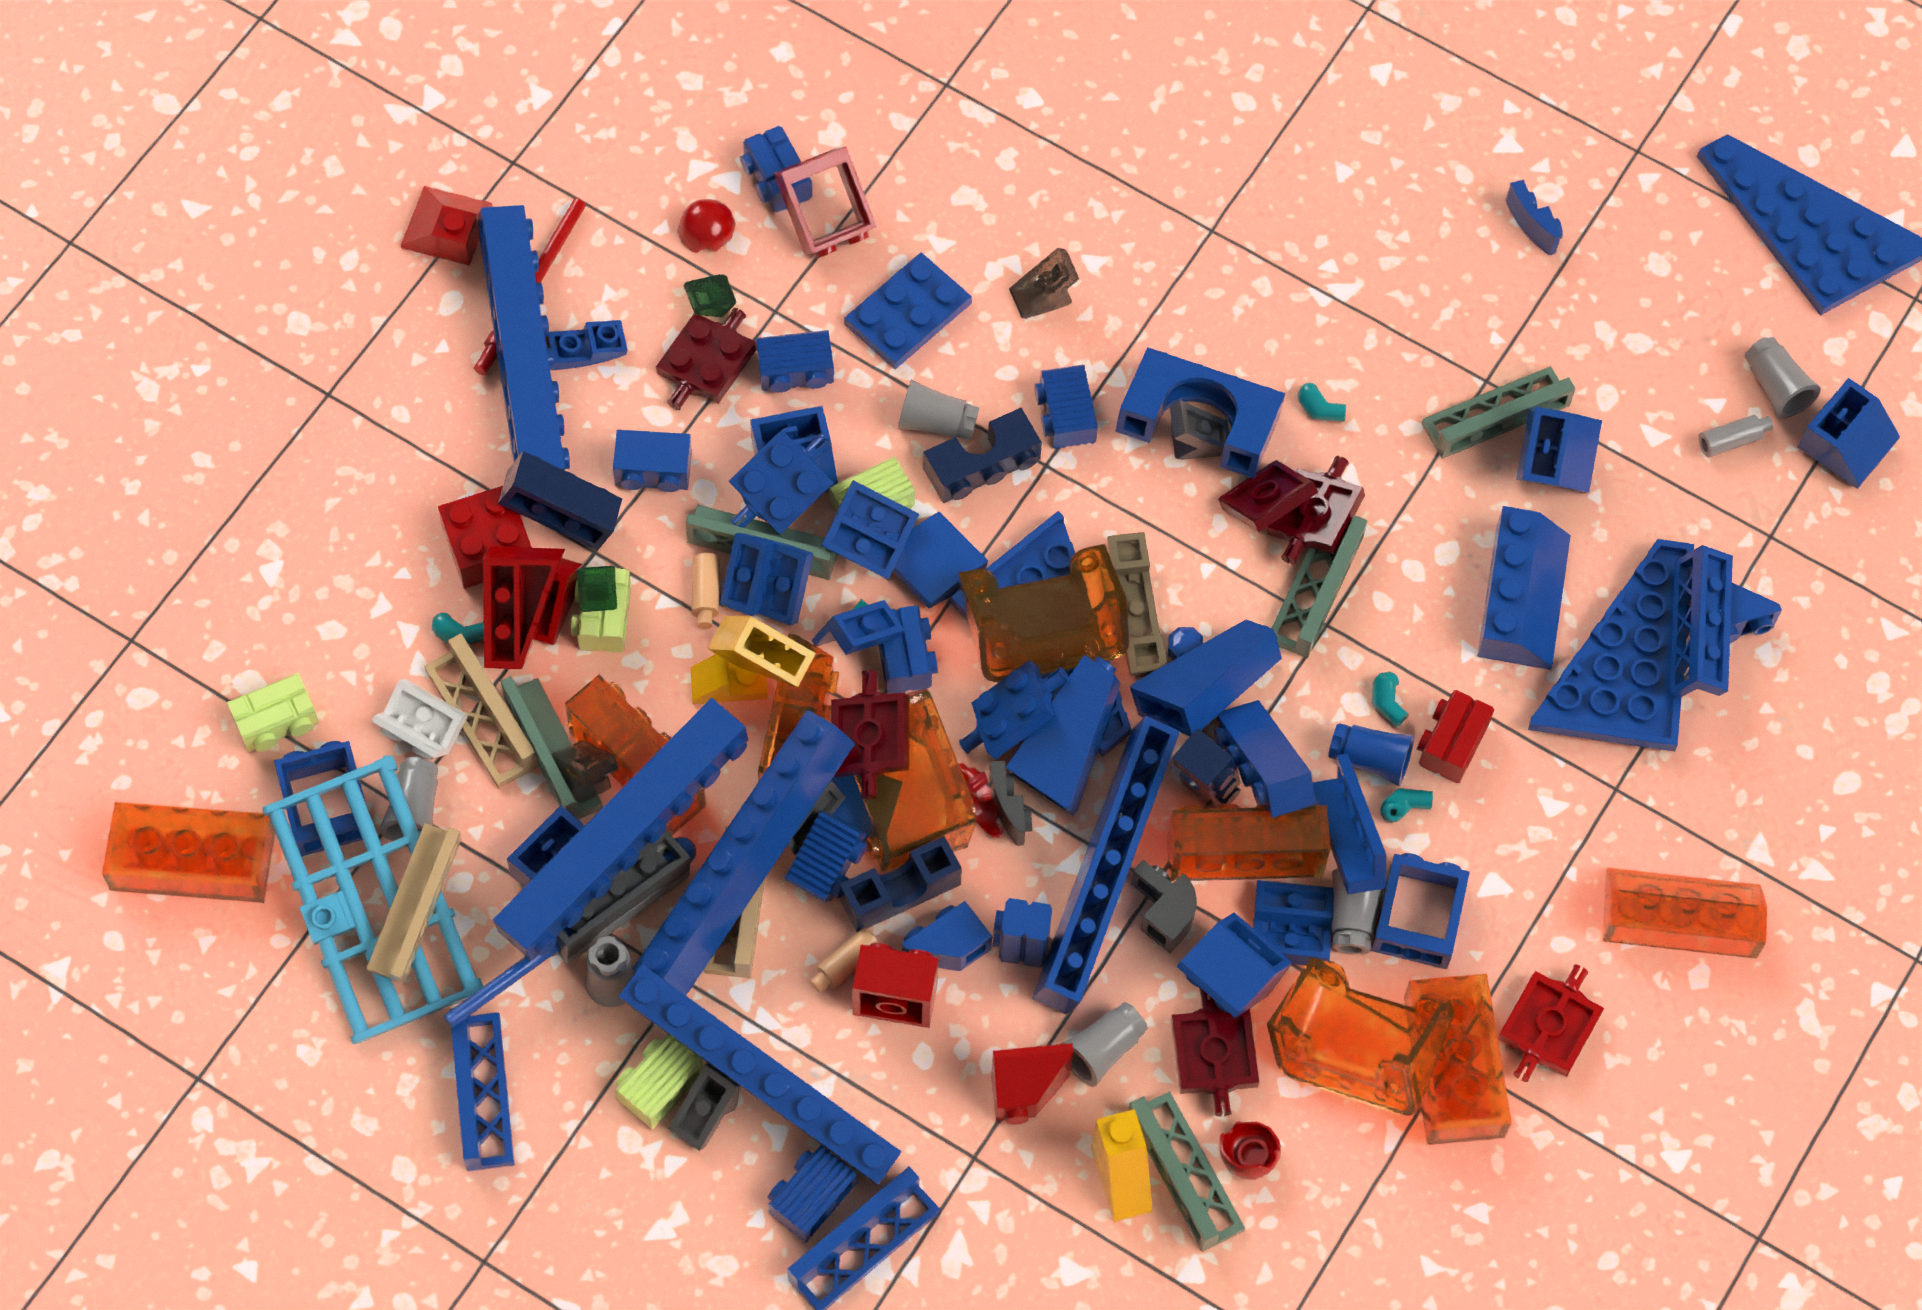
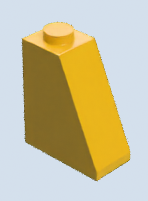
M724 616L707 648L739 668L794 687L799 686L816 654L752 616Z
M1135 1109L1096 1119L1091 1150L1114 1223L1152 1213L1147 1146Z

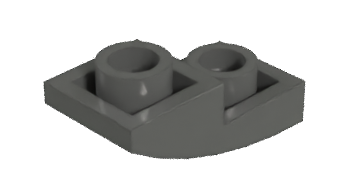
M990 761V789L992 790V798L999 819L1013 842L1017 846L1024 845L1025 832L1032 831L1031 808L1024 809L1023 795L1014 796L1013 774H1006L1005 761Z

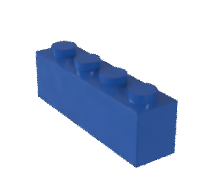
M1259 700L1223 710L1217 716L1218 728L1214 729L1216 743L1233 757L1244 786L1252 788L1258 806L1264 805L1271 817L1274 818L1316 805L1311 771Z

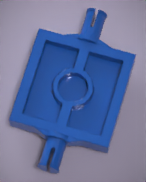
M781 430L728 481L741 494L746 505L730 521L735 525L746 516L738 525L745 528L757 516L767 521L781 535L833 484L831 479L820 469L816 460L832 443L827 439L816 449V446L825 438L820 433L805 448L796 444Z
M1028 660L1018 669L1013 670L1007 677L971 702L977 720L976 729L959 740L961 748L969 754L977 746L984 743L986 752L995 760L1055 717L1051 706L1052 692L1066 681H1069L1068 674L1062 667H1058L1057 670L1043 679L1039 667L1031 660Z

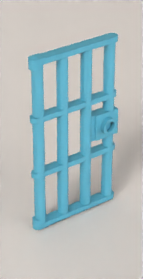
M393 755L384 756L364 767L262 808L264 815L270 817L294 880L291 883L293 891H298L303 906L299 908L312 942L315 945L319 944L324 957L321 960L324 969L328 968L353 1032V1035L350 1037L353 1045L462 1002L484 987L481 978L476 979L452 918L455 916L453 908H448L441 891L433 911L434 914L431 916L427 928L435 924L439 925L464 990L443 999L441 998L420 944L412 967L427 1005L405 1014L392 980L372 973L390 1020L368 1029L343 962L365 953L369 963L379 937L375 938L349 870L372 862L390 909L398 886L386 855L408 847L412 855L421 833L417 829L395 773L398 767ZM379 772L404 836L383 846L357 783V780ZM340 787L343 788L367 852L346 861L320 796ZM305 801L331 866L311 875L307 872L284 812L285 809ZM335 876L340 891L318 899L313 885ZM355 929L361 944L338 952L333 938Z

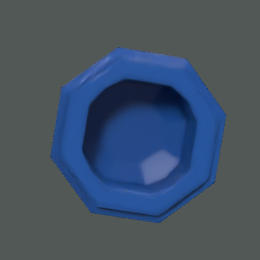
M1178 627L1168 637V656L1175 660L1203 644V636L1194 627Z

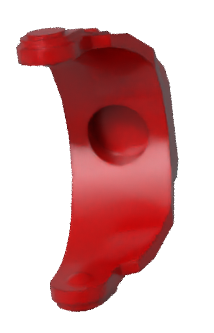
M964 763L958 764L954 768L953 774L958 780L957 791L960 799L964 802L978 825L990 837H1001L1004 831L1002 825L997 822L999 816L992 798V790L987 786L988 780L985 771L981 773L974 767L968 768Z

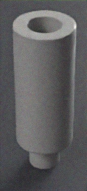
M1751 415L1699 433V444L1703 454L1709 458L1762 440L1764 432L1773 430V423L1769 416L1759 419L1756 415Z

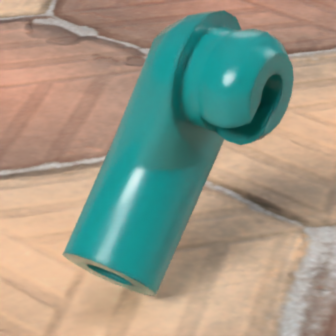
M1305 383L1300 387L1297 394L1298 401L1310 418L1314 420L1345 422L1346 404L1328 403L1314 383Z
M438 613L433 617V633L448 645V640L459 634L463 635L468 645L484 641L483 622L464 627L451 618V615L448 613Z
M1390 671L1382 672L1375 677L1372 684V704L1397 728L1407 719L1409 714L1395 701L1396 686L1399 685L1398 676Z
M1396 789L1381 805L1380 813L1382 818L1387 822L1393 823L1401 820L1412 808L1431 810L1433 791Z

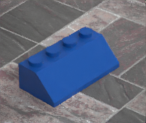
M1508 506L1502 507L1496 526L1477 657L1551 670L1571 535L1540 512Z

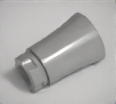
M1773 336L1759 339L1745 353V359L1751 365V371L1766 392L1778 418H1790L1801 413L1818 398L1821 387L1801 369L1785 347L1779 345Z
M911 379L897 429L918 430L949 438L957 436L971 440L980 407L966 404V400L933 390Z
M407 757L406 761L401 762L400 770L396 775L417 829L421 831L424 823L433 826L434 803L438 785V767L433 761L425 760L422 757ZM389 802L379 830L385 838L393 842L404 836L392 805Z
M1338 868L1332 871L1334 891L1331 931L1334 935L1332 948L1344 954H1368L1371 949V939L1374 938L1376 916L1383 889L1348 895Z
M605 936L598 938L597 943L589 948L587 954L586 991L590 998L599 1005L606 1007L621 1006L625 1003L618 996L636 973L633 970L634 965L630 960L628 949L621 942L617 941L615 937Z
M1123 1002L1116 1009L1109 1010L1089 1027L1060 1044L1073 1043L1072 1073L1086 1085L1096 1087L1109 1069L1138 1043L1139 1038L1148 1027L1143 1016L1137 1012L1135 1007Z

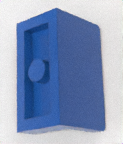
M883 600L834 615L811 641L815 647L837 641L845 655L897 639L905 630L886 601Z

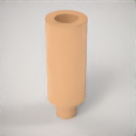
M700 553L693 557L691 613L697 617V626L703 629L711 628L712 618L719 614L720 558L712 553Z
M863 927L816 967L819 974L810 981L811 986L818 993H821L828 986L835 989L856 971L861 944L870 946V944L879 943V941L868 929Z

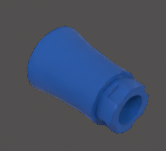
M1339 723L1333 733L1328 757L1337 760L1336 755L1348 754L1353 768L1379 776L1400 787L1410 762L1415 736L1389 733L1355 724L1351 727Z

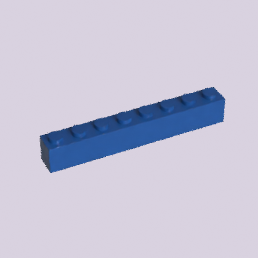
M524 205L481 207L477 226L513 463L524 451L565 471L570 468V457L568 448H562L560 436H564L565 432L564 418L562 414H557L555 403H559V386L557 381L551 380L550 370L554 369V355L552 348H546L545 337L549 336V323L547 315H541L540 305L544 303V292L542 283H536L535 272L539 270L537 251H531L530 240H533L534 237L533 222L531 218H526Z
M711 697L494 917L493 922L497 931L531 962L538 955L544 956L555 945L557 941L556 936L566 926L568 928L573 927L582 918L585 912L584 908L594 898L598 900L607 893L612 885L611 880L621 870L624 872L629 870L638 860L639 852L649 842L653 844L661 838L666 831V824L675 815L681 816L690 808L695 794L702 787H710L718 779L721 773L720 769L729 760L734 761L743 754L747 747L746 742L748 741L746 726Z
M806 710L633 967L634 971H637L641 964H643L684 995L688 994L854 747L855 743L836 725Z
M1145 716L1131 730L1031 999L1064 1014L1069 1013L1080 1004L1180 731L1148 716Z
M641 964L618 996L625 1004L739 1084L744 1090L877 1186L902 1153L901 1150L643 964Z

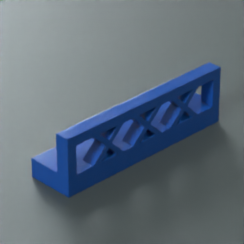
M1704 545L1675 560L1670 696L1681 698L1696 689L1720 696L1728 692L1733 556ZM1693 565V571L1688 579V568ZM1691 600V606L1687 612V606ZM1690 633V639L1686 645V639ZM1689 667V677L1684 681V674Z
M1348 754L1336 755L1337 778L1313 782L1316 800L1315 807L1347 894L1385 889V849Z
M500 1013L469 1016L457 1026L451 1028L465 1167L468 1172L515 1166ZM493 1025V1037L483 1049L471 1040L470 1027ZM494 1046L496 1058L489 1054V1052L494 1048ZM472 1049L478 1053L474 1060L472 1058ZM484 1058L497 1067V1074L487 1086L474 1077V1070ZM497 1084L499 1087V1095L492 1091ZM475 1086L482 1091L477 1098ZM487 1096L499 1103L501 1111L491 1123L480 1117L477 1112V1108ZM501 1121L503 1133L496 1129ZM479 1124L486 1128L481 1135L479 1133ZM491 1133L504 1142L505 1155L482 1158L481 1145Z
M910 1166L787 1268L788 1281L814 1310L828 1309L940 1213L941 1209L919 1186L920 1177ZM912 1195L927 1209L917 1219L900 1218L901 1204ZM896 1210L895 1218L887 1217ZM878 1224L895 1225L894 1239L887 1245L870 1244V1231ZM899 1226H908L899 1234ZM866 1235L865 1243H857L862 1237ZM847 1250L864 1251V1264L856 1271L839 1270L840 1256ZM869 1251L877 1252L869 1259ZM835 1261V1269H826ZM816 1276L834 1277L833 1291L821 1301L806 1286ZM839 1277L847 1278L840 1285H838Z

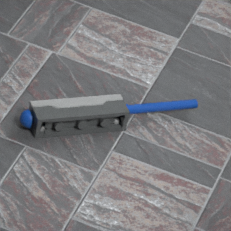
M666 829L659 840L653 844L649 842L639 852L638 860L629 870L625 872L621 870L611 880L612 885L603 897L598 900L594 898L584 908L585 912L582 918L573 927L568 928L566 926L556 936L557 941L544 956L538 955L532 962L526 956L445 1014L443 1018L450 1028H454L557 953L567 965L596 944L598 938L610 935L690 876V864L696 856L694 843L686 837L674 838Z

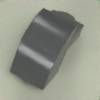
M1142 860L1133 870L1131 885L1154 904L1143 915L1141 931L1168 953H1171L1187 936L1192 927L1197 904L1196 892L1193 884L1184 873L1172 883L1169 875L1157 865L1151 866L1145 860Z

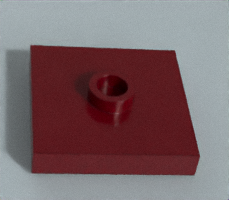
M1274 460L1259 470L1255 478H1247L1222 495L1218 501L1224 511L1255 531L1260 532L1317 494L1318 491L1313 481L1280 461Z

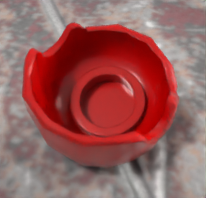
M700 199L690 203L684 210L677 232L681 243L692 252L698 253L703 249H712L714 252H717L732 239L736 223L732 211L724 203L714 199Z
M1237 1121L1226 1134L1221 1133L1220 1135L1221 1160L1230 1173L1241 1179L1255 1180L1262 1178L1275 1168L1281 1158L1280 1140L1272 1128L1258 1121L1243 1123Z

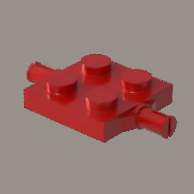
M1574 964L1565 982L1552 980L1534 971L1497 1038L1523 1055L1521 1062L1513 1073L1517 1079L1521 1076L1524 1068L1527 1067L1521 1081L1528 1082L1537 1064L1545 1065L1566 1077L1568 1076L1604 1010L1602 1006L1587 999L1579 990L1589 973L1585 967H1583L1578 978L1575 979L1581 965Z

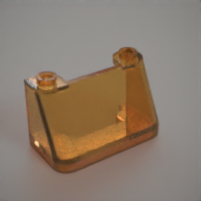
M1105 544L1086 547L1077 551L1070 560V575L998 589L996 577L989 570L974 569L958 573L960 590L983 676L988 681L1000 682L1028 660H1031L1039 667L1041 674L1054 672L1058 667H1062L1064 670L1075 668L1084 655L1093 661L1097 657L1110 661L1121 657L1129 648V628L1126 595Z
M926 688L907 694L909 696V770L887 772L877 776V798L863 799L873 825L871 837L866 839L867 849L871 859H877L881 871L902 866L909 859L910 851L943 836L947 839L953 852L968 848L976 825V810L934 700ZM854 776L861 793V777Z
M1311 957L1269 1019L1267 1028L1276 1064L1288 1077L1400 1115L1410 1116L1416 1112L1423 1101L1451 1026L1454 1012L1452 1001L1435 993L1422 994L1417 999L1415 1008L1352 989L1344 969L1339 964Z

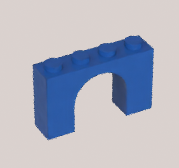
M1147 347L1120 407L1115 432L1150 443L1162 415L1170 405L1180 400L1183 402H1202L1222 412L1231 425V430L1224 444L1219 467L1255 478L1279 420L1286 393Z

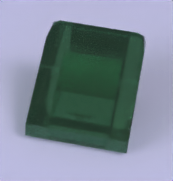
M725 274L691 280L683 284L695 315L723 317L736 304L735 295Z
M615 566L577 569L580 610L582 612L617 609Z

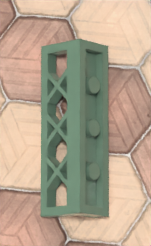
M1549 366L1428 416L1422 420V426L1440 457L1444 459L1525 425L1530 407L1536 406L1561 410L1570 406L1576 388L1569 377L1559 380L1553 368ZM1544 380L1548 381V386L1531 392L1534 384ZM1508 395L1517 397V399L1499 406L1501 398ZM1478 408L1485 411L1467 419L1468 413L1471 410ZM1443 422L1454 424L1440 430V432L1435 427V425Z
M697 505L694 515L688 514L685 523L687 543L731 554L736 533L774 540L814 553L809 575L830 580L838 555L821 546L824 537L789 528L780 535L769 523L755 519L745 528L739 527L738 525L746 517H743L734 525L730 520L736 514L702 505Z
M1354 515L1341 545L1334 554L1322 550L1321 553L1316 554L1318 549L1312 547L1308 549L1271 628L1274 629L1279 647L1308 659L1361 545L1368 520ZM1325 560L1329 567L1326 577L1314 580L1309 570L1310 565ZM1305 577L1308 583L1302 584ZM1311 590L1315 597L1312 607L1300 611L1295 601L1296 595ZM1290 608H1292L1293 613L1287 615ZM1296 620L1301 628L1297 641L1278 634L1282 625Z
M511 676L501 680L504 699L516 722L535 750L538 766L558 805L563 806L578 820L603 808L602 802L539 679L536 678L516 687Z
M1169 1091L1149 1102L1146 1101L1144 1096L1130 1102L1129 1110L1135 1109L1147 1146V1152L1201 1251L1204 1252L1244 1232V1224L1171 1092ZM1165 1105L1173 1117L1170 1131L1161 1128L1153 1111ZM1176 1125L1178 1126L1182 1135L1174 1132ZM1172 1140L1189 1146L1192 1151L1189 1165L1179 1161L1171 1146ZM1195 1159L1197 1160L1200 1168L1193 1167ZM1190 1174L1208 1180L1211 1186L1208 1199L1198 1196L1189 1179ZM1214 1193L1220 1203L1212 1201ZM1209 1208L1226 1213L1232 1226L1218 1232L1208 1214Z

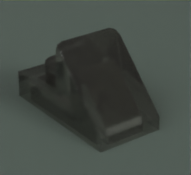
M1057 247L1013 284L1009 291L1021 318L1028 319L1070 305L1072 299L1067 289L1080 278L1067 249Z
M584 740L551 754L568 788L580 803L608 791L611 788L608 774L619 769L614 754Z

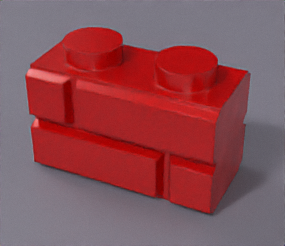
M1453 690L1448 701L1441 698L1432 719L1438 722L1433 732L1427 729L1424 731L1416 749L1422 752L1419 761L1420 766L1435 774L1439 773L1450 781L1460 783L1491 722L1495 711L1493 706L1478 699L1474 700L1471 696L1458 690Z

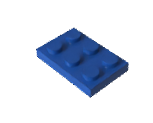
M920 252L844 317V325L896 370L971 305L972 296L926 255Z

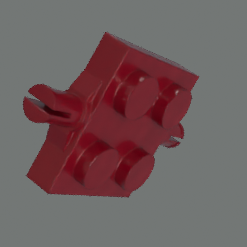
M734 307L724 323L714 322L694 312L656 365L657 374L673 381L677 386L670 399L667 400L670 407L680 410L690 395L704 396L718 404L757 350L756 341L736 331L746 318V314L739 309L738 311V308Z
M1339 455L1335 456L1330 468L1325 473H1312L1296 469V472L1314 482L1318 493L1266 527L1268 535L1289 541L1288 546L1281 555V559L1288 564L1290 562L1291 565H1295L1297 558L1305 547H1312L1333 554L1336 552L1365 497L1362 486L1348 483L1341 478L1346 467L1349 465L1346 458L1342 456L1340 458Z
M871 669L862 671L861 693L850 698L831 700V723L836 725L855 743L834 776L861 777V798L870 800V797L872 799L877 798V776L887 772L909 770V696L905 692L891 694L878 692V671Z
M1199 988L1202 1008L1192 1013L1173 1014L1171 1017L1180 1094L1200 1092L1213 1094L1215 1116L1221 1117L1224 1112L1225 1117L1232 1114L1229 1100L1230 1092L1236 1089L1258 1088L1260 1083L1250 1009L1234 1018L1231 1014L1217 1007L1215 1000L1210 996L1208 999V994Z

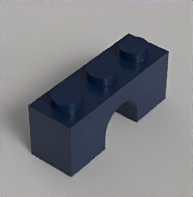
M1022 407L989 422L988 440L993 448L984 454L967 452L961 446L957 437L923 451V470L943 503L952 499L961 500L971 494L974 489L985 484L994 485L1000 482L1005 475L1018 469L1021 471L1027 470L1041 459L1042 441Z
M1197 728L1172 758L1175 766L1181 770L1179 777L1182 784L1217 811L1222 805L1228 807L1236 799L1241 791L1238 788L1241 781L1233 757Z
M943 836L910 851L909 859L902 866L889 873L878 875L876 869L873 868L840 883V902L856 932H858L863 927L866 929L960 886L962 867L947 839Z

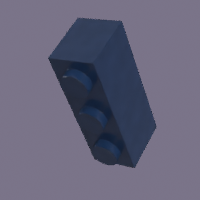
M523 451L507 471L498 504L598 551L614 532L623 498Z

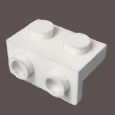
M399 679L384 712L375 714L372 722L382 727L380 732L383 735L396 741L404 740L413 745L412 751L426 759H433V757L449 755L468 715L409 680Z

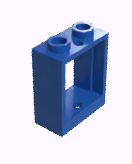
M330 741L323 744L319 749L307 752L293 751L285 754L281 759L274 760L283 799L294 795L291 781L343 767L347 768L348 773L357 769L349 741ZM357 780L358 786H359V788H360V791H361V793H362L363 799H364V801H365V797H364L363 789H362V786H361V782H360V780ZM297 805L286 809L290 827L301 856L324 851L314 823L301 825ZM352 813L329 819L340 846L363 840Z
M1394 853L1371 951L1447 969L1453 954L1470 871L1462 870L1460 866L1450 862L1437 864L1424 861L1421 856L1416 854L1404 853L1399 855ZM1399 875L1455 889L1444 939L1388 926Z

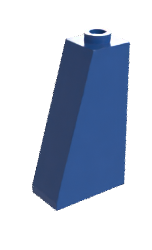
M1245 619L1134 682L1130 686V690L1138 715L1143 718L1148 716L1187 736H1191L1197 728L1202 730L1282 659L1274 629Z
M1085 655L1068 677L1069 681L1063 684L1051 701L1055 717L1027 736L1006 765V769L1014 777L1072 816L1078 810L1121 685L1114 675L1115 667L1100 657L1093 661Z

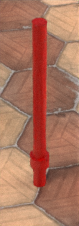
M573 199L538 258L539 270L535 272L536 283L542 282L584 211L586 204L582 200ZM493 330L485 340V349L474 366V370L483 376L487 375L497 358Z

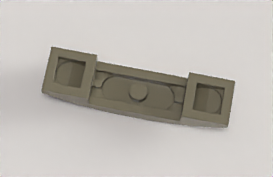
M1145 532L1111 535L1107 537L1112 584L1130 676L1150 674L1166 665L1167 659L1163 636L1159 630L1153 596Z

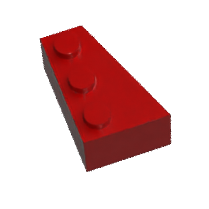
M489 547L483 557L484 668H523L529 657L565 549Z

